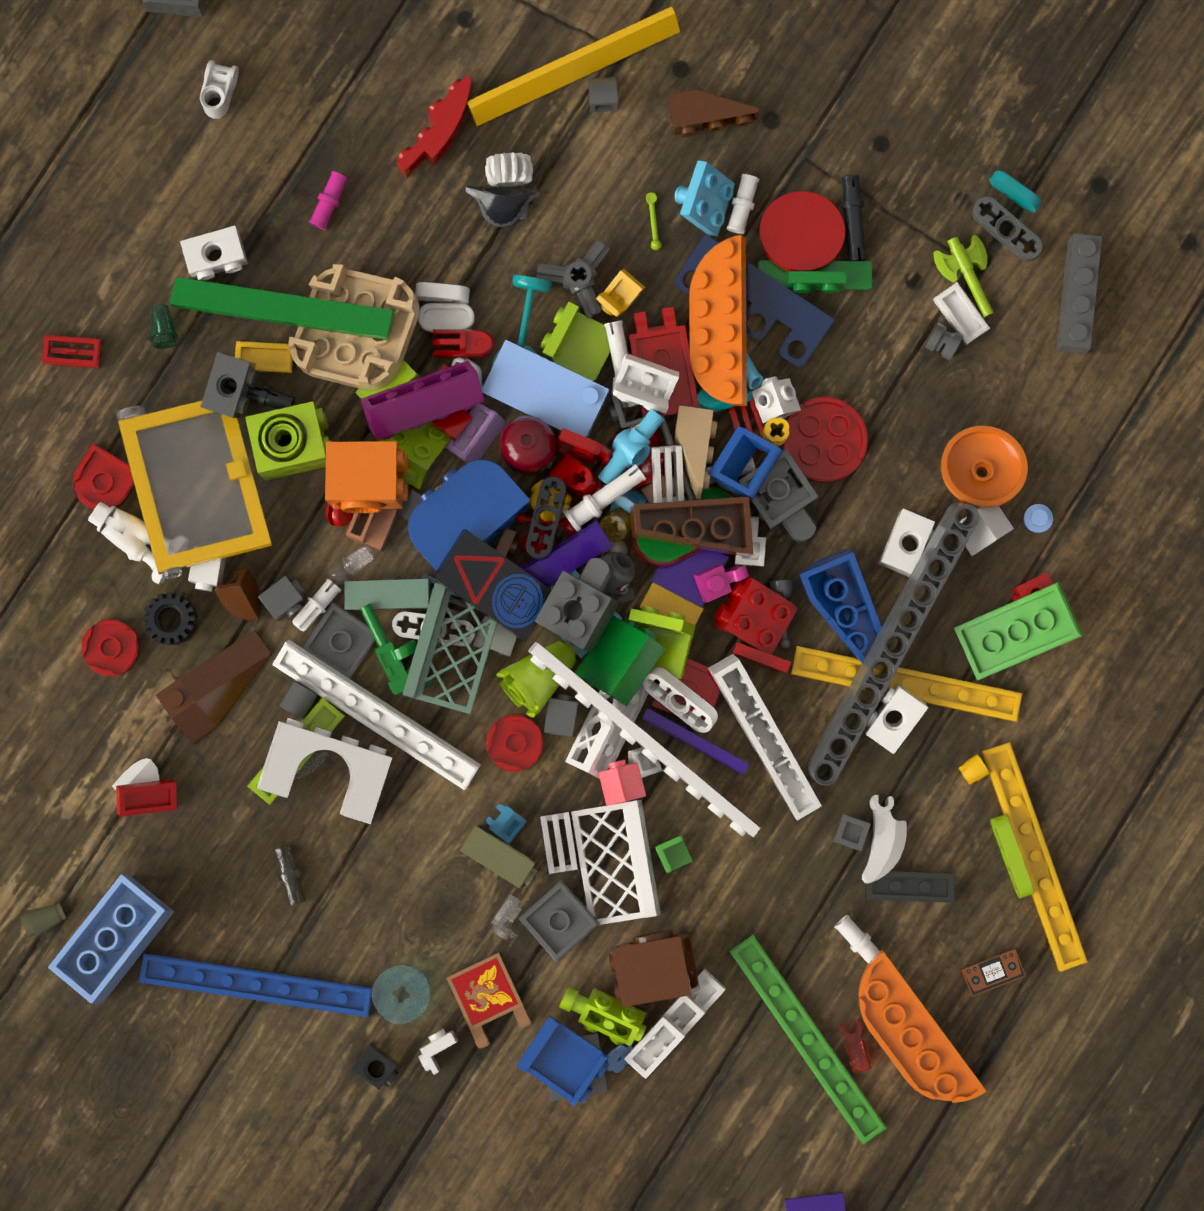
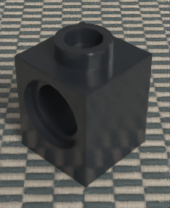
M370 1043L351 1069L380 1090L384 1084L389 1087L399 1073L395 1068L399 1063L373 1043ZM379 1060L385 1065V1073L383 1075L377 1076L371 1072L370 1063L372 1061Z

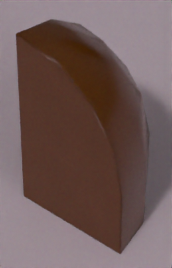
M248 568L234 572L236 577L226 584L223 581L218 584L214 591L228 612L248 621L259 620L261 613V601L258 598L259 590Z

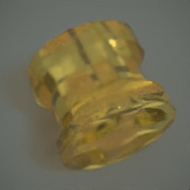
M622 508L610 510L600 522V527L610 542L623 540L631 530L630 513Z

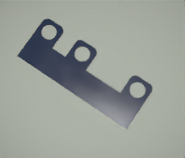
M706 234L703 236L675 278L676 287L690 295V289L683 284V276L688 271L696 270L703 257L714 246L719 244L717 241ZM746 261V299L752 302L746 311V333L756 340H761L766 336L776 319L792 329L780 347V355L797 367L803 366L835 319ZM752 314H761L765 318L766 324L763 330L754 332L749 329L747 321ZM795 340L802 341L806 346L805 355L799 359L792 358L788 354V346Z

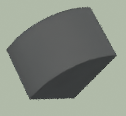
M616 77L588 78L590 112L618 111Z

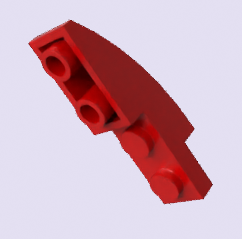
M468 75L463 80L457 79L448 90L450 93L443 100L438 99L429 108L430 113L428 117L429 122L433 126L431 128L428 126L422 130L417 137L419 141L412 148L406 147L398 156V169L406 178L426 158L433 165H436L454 142L468 112L467 101L471 100L473 85L472 79Z

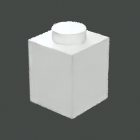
M226 558L191 566L188 581L196 584L195 589L212 592L213 587H217L222 581Z

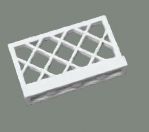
M642 800L572 811L587 908L596 918L595 905L600 898L614 907L608 917L597 919L601 923L600 925L660 915L661 911ZM623 809L625 821L617 830L605 820L613 810ZM606 812L602 818H601L600 816H598L597 814H595V813ZM590 814L599 821L591 834H588L581 828L579 816ZM602 824L616 833L607 847L594 838ZM625 827L627 836L622 833ZM582 834L588 838L585 843L583 842ZM619 836L629 843L630 850L624 858L610 850ZM591 841L604 850L596 863L588 859L585 854V849ZM607 853L621 862L612 875L599 867ZM630 855H631L632 865L627 862V860H628V858L630 857ZM587 863L592 866L590 871H588ZM623 865L627 866L634 873V880L629 887L615 878ZM595 870H598L609 879L600 892L592 887L590 883V877ZM612 881L625 890L617 904L603 895ZM634 885H636L637 894L632 891ZM592 892L597 895V897L595 898L594 901H593ZM628 894L638 900L640 912L629 914L620 907ZM617 910L623 914L619 916H613Z

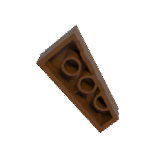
M749 497L633 504L630 507L632 537L747 558L754 555Z

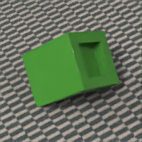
M682 835L655 846L666 873H670L679 867L693 862Z

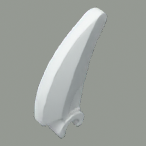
M874 795L870 799V807L873 810V838L869 860L862 874V880L867 884L877 881L888 874L899 861L905 847L907 822L898 821L892 817L890 810L894 806V799L891 796L886 798L885 807L879 805L878 795Z

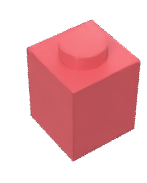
M625 760L616 761L608 764V770L598 772L606 806L646 796L638 762L626 765Z

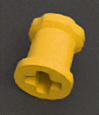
M771 418L768 420L763 429V439L775 446L784 444L789 436L788 422L783 418ZM771 427L774 429L780 427L782 429L780 433L782 437L779 435L772 437L770 435Z

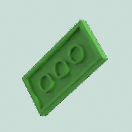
M1060 582L954 628L977 680L1083 636Z

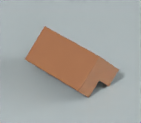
M382 509L376 513H354L346 535L349 539L383 552L399 509Z

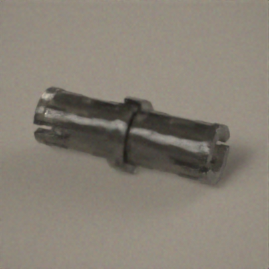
M292 845L284 847L286 859H284L282 848L274 849L273 851L276 855L281 874L278 877L279 881H283L288 906L296 904L293 892L296 893L298 903L305 902L306 898L304 897L299 879L301 871L297 870Z

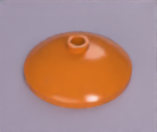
M974 426L957 433L948 442L941 459V473L949 491L960 501L978 508H994L1008 503L1018 495L1027 478L1028 463L1023 448L1010 434L991 426ZM983 471L986 476L979 477L976 472Z

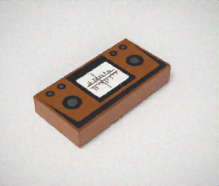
M1014 948L960 969L971 997L1026 976L1017 951Z

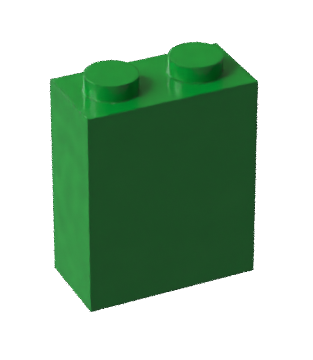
M613 615L593 652H588L575 673L600 691L628 706L665 648L656 642L659 637L652 631L644 627L641 632L638 630L640 626L634 621L628 620L629 618L627 617L622 621Z

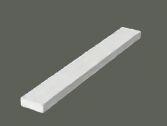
M291 640L285 642L275 659L273 666L463 790L468 787L480 768L481 764Z

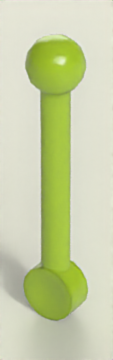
M650 192L646 195V202L649 204L653 238L650 246L653 250L657 251L662 247L661 242L658 240L655 212L657 196L655 193Z

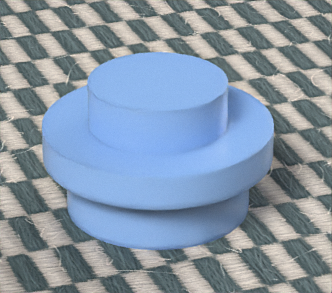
M1032 505L1024 514V523L1032 532L1042 533L1052 525V512L1045 505Z

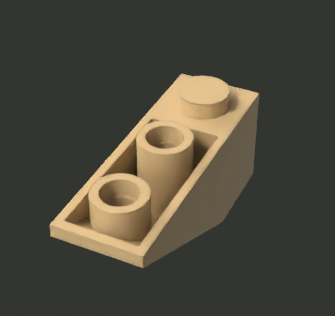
M679 405L674 444L682 446L683 468L696 499H701L702 489L708 490L710 475L708 474L709 472H705L706 463L712 464L714 447L709 446V439H715L717 422L712 421L713 410Z

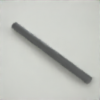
M662 412L658 413L659 415H661V416L664 418V415H663ZM664 420L660 427L667 446L675 445L666 420ZM683 468L684 491L688 501L696 500Z

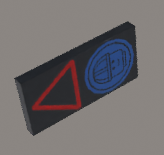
M465 529L462 530L432 577L439 584L525 642L537 625L535 620L552 591Z

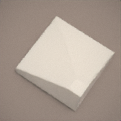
M644 747L628 752V764L638 762L642 778L663 771L659 760L653 763L641 753Z

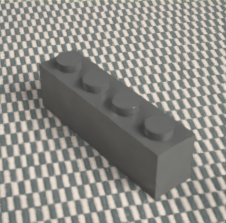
M1073 233L1067 241L1056 352L1085 355L1091 349L1102 236Z

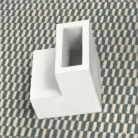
M999 506L977 509L979 521L965 546L971 556L1014 529ZM967 517L959 521V523H963Z

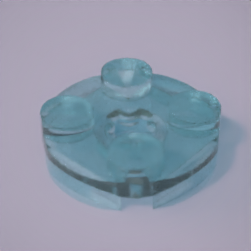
M396 965L385 970L376 979L372 989V1001L375 1008L385 1020L395 1024H407L418 1019L428 1008L431 999V989L426 976L418 969L409 965ZM400 986H404L406 992L410 993V997L405 998L403 1003L398 1002L397 996H393L394 990H399Z

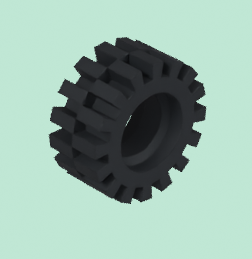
M167 592V594L161 593L157 595V598H152L149 601L150 605L145 607L146 613L143 615V621H145L144 628L148 631V635L151 638L165 645H179L181 642H186L189 636H193L195 633L193 630L198 625L196 622L198 614L194 610V605L187 598L172 592ZM168 608L177 609L181 615V623L174 630H166L160 624V615Z

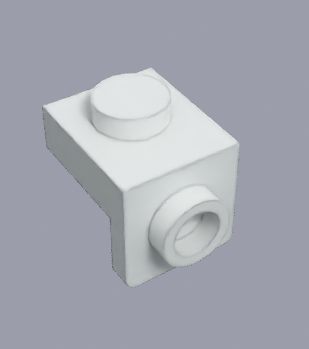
M442 1029L428 1037L431 1042L421 1047L420 1051L422 1054L419 1056V1059L426 1071L431 1070L434 1075L440 1072L441 1069L433 1055L458 1041L453 1030L446 1033Z

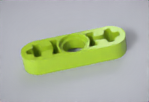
M1004 814L992 818V829L1018 898L1021 899L1034 894L1030 877L1007 816Z

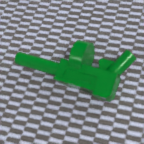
M369 603L361 607L360 610L379 646L374 650L390 680L388 685L392 693L397 695L404 691L410 667L406 669L402 659L415 653L417 644L415 640H411L395 647L393 641H388ZM434 679L427 682L425 686H433Z

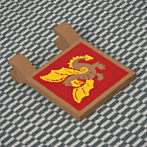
M499 953L447 977V981L478 1048H484L490 1044L482 1025L511 1011L514 1012L521 1028L531 1025V1019Z

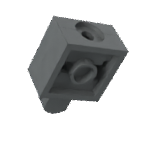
M786 449L782 452L754 499H749L750 506L768 532L783 524L791 538L796 542H805L815 533L816 523L806 510V507L814 503L819 496ZM759 468L740 479L738 483L747 488Z
M592 558L587 562L579 578L562 571L535 622L581 649L593 652L620 601L604 593L614 574L612 566L603 559Z

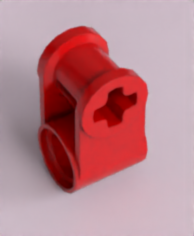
M566 452L548 474L549 477L560 478L564 482L567 491H571L581 499H583L584 495L590 494L592 496L603 488L602 482L593 476L587 467Z

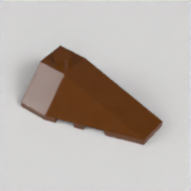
M254 630L188 672L155 696L171 719L194 744L219 726L232 705L236 703L241 693L254 679L272 653Z

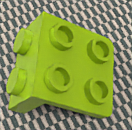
M568 302L566 308H559L553 322L557 325L553 333L547 332L540 347L544 349L543 358L594 382L610 354L606 328L603 324L579 313V306Z
M433 420L423 423L419 428L406 429L396 433L391 438L379 439L377 441H397L401 449L405 451V455H408V472H403L404 482L418 489L425 483L432 464L451 440L432 426Z
M642 606V610L631 608L628 620L637 623L640 626L638 630L641 632L645 627L659 637L656 642L665 648L654 667L664 668L680 680L683 677L696 625L685 621V615L668 612V616L658 615L659 610L647 606Z

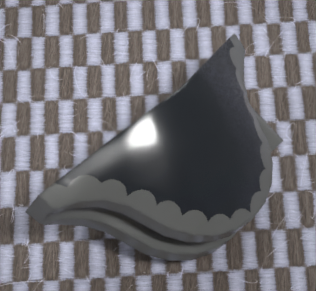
M465 185V191L476 199L485 220L498 227L512 225L518 219H528L529 202L540 195V190Z

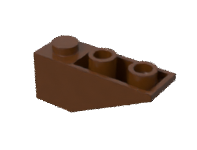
M700 90L670 94L668 99L674 135L681 134L682 137L694 136L698 134V131L709 129L710 132L721 131L727 125L737 124L738 127L753 124L759 115L757 107Z

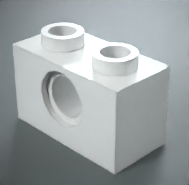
M236 226L180 241L189 274L193 279L206 281L214 278L215 273L222 271L234 273L240 271L243 265L248 264ZM213 250L222 251V255L217 261L208 260V256Z
M902 509L899 512L878 564L910 577L922 555L925 545L929 543L935 532L932 529L935 522ZM910 537L915 540V551L909 552L903 548V538Z
M897 684L894 689L889 687L880 700L883 704L877 712L874 711L864 729L867 736L893 754L928 709L924 701L900 684ZM896 710L901 713V719L897 723L886 721V715L890 711Z

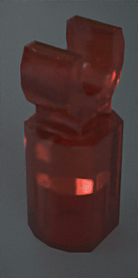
M857 1019L854 1020L856 1030L853 1033H847L844 1024H840L839 1027L842 1036L848 1040L845 1046L853 1073L872 1069L865 1040L860 1038L862 1025Z

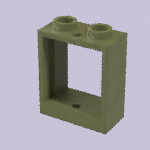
M478 825L473 828L460 849L462 853L518 888H521L523 884L528 886L538 870L533 868L537 862Z

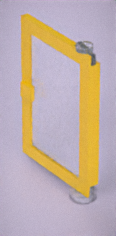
M202 401L146 414L145 408L142 406L127 407L117 413L158 575L164 574L166 579L181 576V569L272 546L237 418L201 408Z

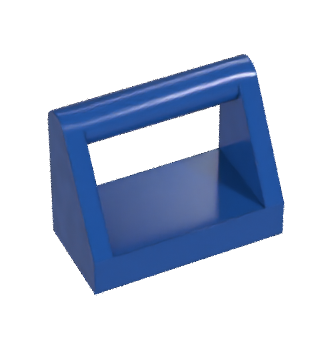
M737 427L708 474L722 489L753 500L783 450L747 429ZM756 449L767 452L768 455L748 487L746 488L737 483L736 481Z

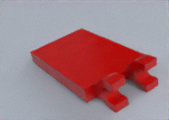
M673 307L662 308L661 313L664 325L651 328L647 326L645 312L634 313L633 317L637 334L629 335L632 356L679 372V379L668 401L669 408L666 413H663L664 416L678 414L679 405L699 408L694 374L690 362L685 325L676 326ZM641 405L642 417H645L649 410Z

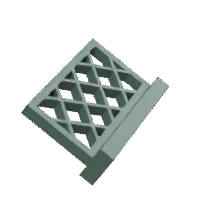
M435 583L402 695L471 714L497 623L490 619L481 624L474 612L475 608L467 602L468 609L453 616L448 605L451 595H457L441 584ZM446 612H448L450 619L444 621ZM471 612L478 626L463 634L456 619ZM453 622L460 636L445 644L440 635L442 627ZM490 624L487 634L484 630V627ZM481 629L486 638L485 644L482 648L473 652L466 637ZM463 639L470 654L455 662L448 647ZM438 640H440L442 646L436 649ZM445 649L452 664L437 672L432 663L433 657ZM482 652L479 662L475 655ZM473 657L478 666L477 672L465 680L457 665ZM430 667H431L432 670H433V672H434V674L431 675L430 677H428V674H429V671H430ZM455 667L462 682L447 690L440 675ZM437 677L444 692L434 698L423 695L426 683ZM474 680L472 689H470L467 683ZM465 685L470 695L467 707L455 704L449 693ZM447 695L450 702L440 700V698Z

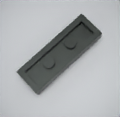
M890 871L877 881L866 883L865 899L954 903L955 874Z

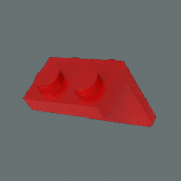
M747 577L733 582L731 585L732 592L729 593L730 595L725 604L718 608L713 626L721 631L733 634L757 650L772 654L797 611L796 605L755 579Z

